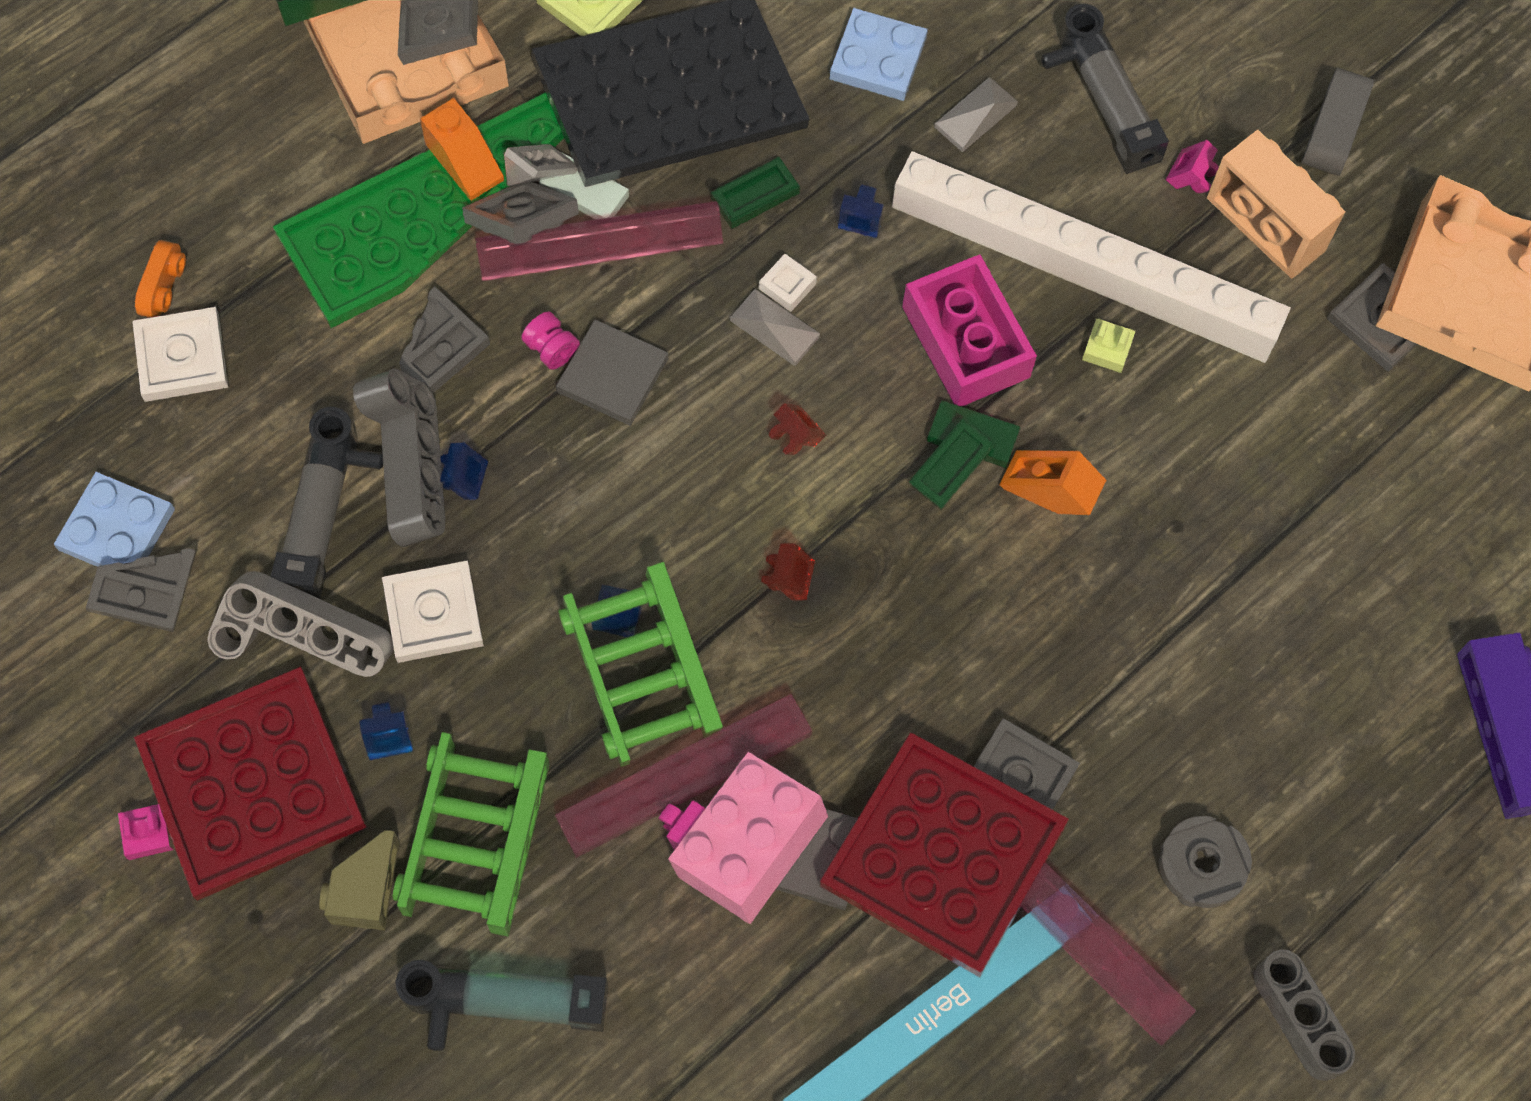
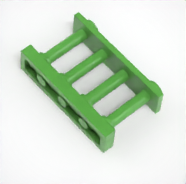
M664 562L647 567V580L641 582L642 587L577 608L573 595L570 593L563 596L565 608L558 610L566 635L572 633L575 635L603 714L608 732L601 735L609 759L618 757L621 767L630 764L628 748L691 726L693 730L700 728L704 738L720 733L723 728ZM648 603L649 607L657 606L662 621L656 623V628L591 649L583 625ZM660 644L664 648L671 646L676 662L670 664L671 669L606 691L598 666ZM677 685L678 689L686 687L691 701L690 704L685 705L686 710L623 732L620 731L612 707Z
M442 732L439 745H432L429 751L427 771L431 772L407 869L405 874L399 873L393 890V900L398 901L397 907L402 915L412 917L416 900L482 913V918L488 919L487 926L492 934L509 937L550 766L547 753L529 750L526 763L519 762L518 766L454 754L455 745L451 734ZM452 771L513 783L514 788L519 789L516 805L509 804L507 808L443 796L448 773ZM438 813L503 826V831L509 832L505 849L498 848L496 852L432 839ZM427 856L493 869V874L498 875L495 891H488L486 895L422 883L421 878Z

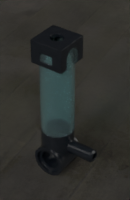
M413 960L401 968L395 980L396 991L407 1008L418 1014L431 1013L427 1048L434 1051H443L445 1049L450 1013L570 1025L571 1029L603 1032L609 987L605 977L574 975V979L438 966L425 960ZM420 977L431 978L433 986L427 995L418 998L410 995V987L416 979Z

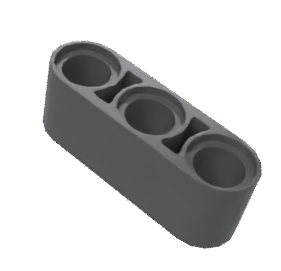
M1336 67L1306 147L1302 164L1340 176L1369 99L1374 79Z
M1282 949L1272 952L1257 965L1254 972V982L1259 993L1305 1070L1317 1080L1328 1081L1338 1077L1353 1065L1355 1050L1352 1042L1298 955L1289 950ZM1270 965H1279L1286 970L1288 984H1279L1271 977ZM1296 1005H1303L1310 1010L1313 1016L1311 1026L1304 1025L1297 1020L1294 1013ZM1321 1046H1328L1336 1053L1338 1058L1336 1068L1325 1065L1319 1055Z

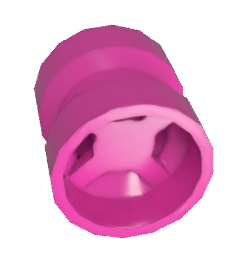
M550 311L544 312L533 319L527 325L521 337L522 341L531 350H537L540 353V360L550 370L557 369L567 363L574 356L580 345L579 340L570 331H564L561 328V321Z

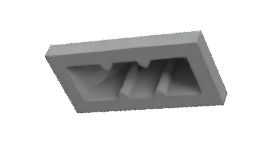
M989 77L935 123L934 128L963 152L1015 108L1018 101Z
M551 144L509 147L504 154L507 186L576 174L577 172L575 163Z
M756 289L730 317L732 323L794 366L798 364L820 338V333Z

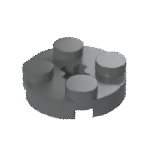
M1197 816L1184 820L1175 826L1160 848L1159 868L1163 881L1168 889L1177 896L1179 902L1185 906L1214 908L1230 902L1240 893L1251 871L1252 857L1246 840L1231 825L1227 827L1225 824L1215 821L1216 818ZM1203 851L1206 857L1214 856L1216 863L1211 867L1212 873H1205L1203 869H1198L1195 866L1194 862L1198 859L1197 852Z

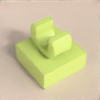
M1096 318L1082 360L1121 373L1135 331Z

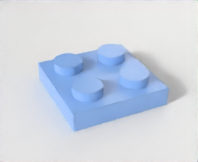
M853 8L830 70V80L904 101L925 44L928 29Z
M95 472L54 545L59 551L97 567L118 562L122 564L130 563L138 558L150 555L175 509L172 503Z

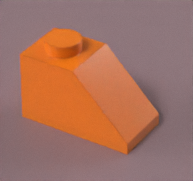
M454 98L420 118L426 146L470 201L504 181V176L478 127Z
M1016 450L999 485L1004 490L1057 514L1090 515L1105 485L1106 479L1080 451Z

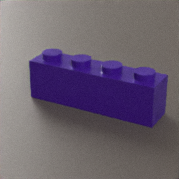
M1520 633L1470 640L1459 651L1457 657L1505 819L1531 815V651L1527 646H1524Z

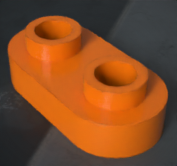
M159 240L154 246L136 293L135 309L138 315L152 318L168 311L172 301L171 289L175 278L181 277L186 264L185 254L181 253L179 244Z

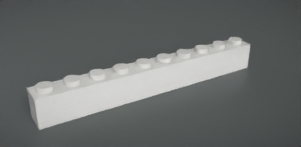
M913 151L895 184L892 208L1266 363L1291 307Z

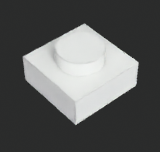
M784 254L759 281V290L791 312L816 285L817 276Z

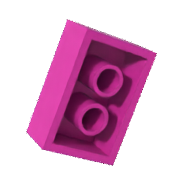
M980 254L906 284L902 308L955 405L962 407L1031 377L1037 355Z

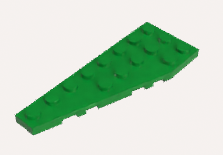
M546 93L477 126L504 176V181L470 201L434 154L428 150L273 226L278 240L330 328L406 291L472 227V225L465 223L462 208L510 187L507 186L504 158L507 148L551 144L555 148L564 139Z

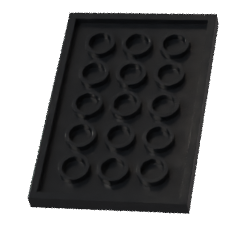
M726 0L532 49L531 59L584 187L808 128L809 116L755 0Z

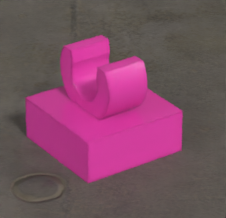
M1208 140L1182 149L1166 180L1175 189L1190 185L1195 192L1200 194L1209 191L1212 185L1205 180L1204 175L1208 178L1216 176L1219 166L1212 160L1218 149Z
M695 801L690 803L685 812L669 803L658 817L659 820L665 823L663 827L669 831L666 837L674 850L706 809Z
M159 804L118 813L124 856L128 860L173 850L172 839Z

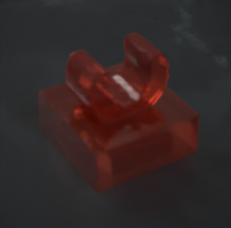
M784 403L773 414L781 424L775 425L770 430L769 437L779 440L786 432L790 435V443L783 450L785 455L797 454L803 445L816 447L827 436L799 405Z
M795 543L780 544L778 554L766 556V562L775 569L773 576H762L761 582L771 590H780L791 600H807L815 560Z

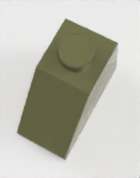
M383 831L332 870L330 883H324L322 886L319 902L320 910L325 911L324 915L331 925L376 930L386 929L400 845L394 831Z

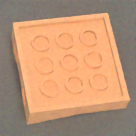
M367 0L304 20V24L362 143L365 144L420 122V118L453 98L461 106L509 87L505 60L479 15L477 45L403 65L398 57L400 4L402 0Z
M1439 175L1421 202L1376 326L1529 392L1531 390V221L1511 216L1493 206L1481 192Z

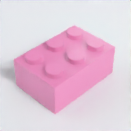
M748 752L668 859L679 879L751 924L828 818L820 795Z

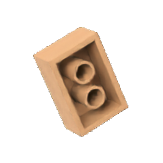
M1256 130L1223 156L1207 199L1291 279L1326 251L1346 212L1340 207L1339 202L1334 196L1325 193L1311 180L1305 169L1296 166L1282 153L1275 141L1267 139L1259 130Z

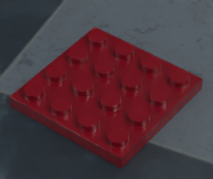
M302 667L134 737L192 896L197 901L367 827Z
M910 732L820 880V887L974 975L981 977L1065 830L1069 819Z

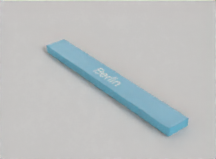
M1062 887L1007 930L981 977L960 966L782 1101H863L1087 929L1092 922L1065 888Z

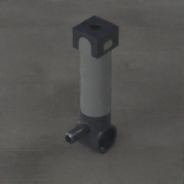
M1077 4L1066 13L1060 38L1061 48L1042 55L1041 62L1043 67L1050 69L1075 61L1117 142L1115 154L1126 174L1161 163L1169 140L1158 119L1150 120L1103 30V14L1093 5Z
M325 407L318 410L309 422L311 439L282 552L276 553L271 573L272 578L318 599L321 598L326 578V571L323 566L347 467L351 465L377 470L383 468L382 453L356 449L357 436L351 419L343 409L337 407ZM333 430L342 431V433L334 439L325 438V436Z

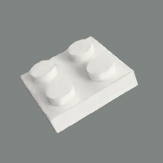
M216 307L133 321L140 391L145 402L228 388L220 319Z
M468 561L382 577L397 663L484 646Z

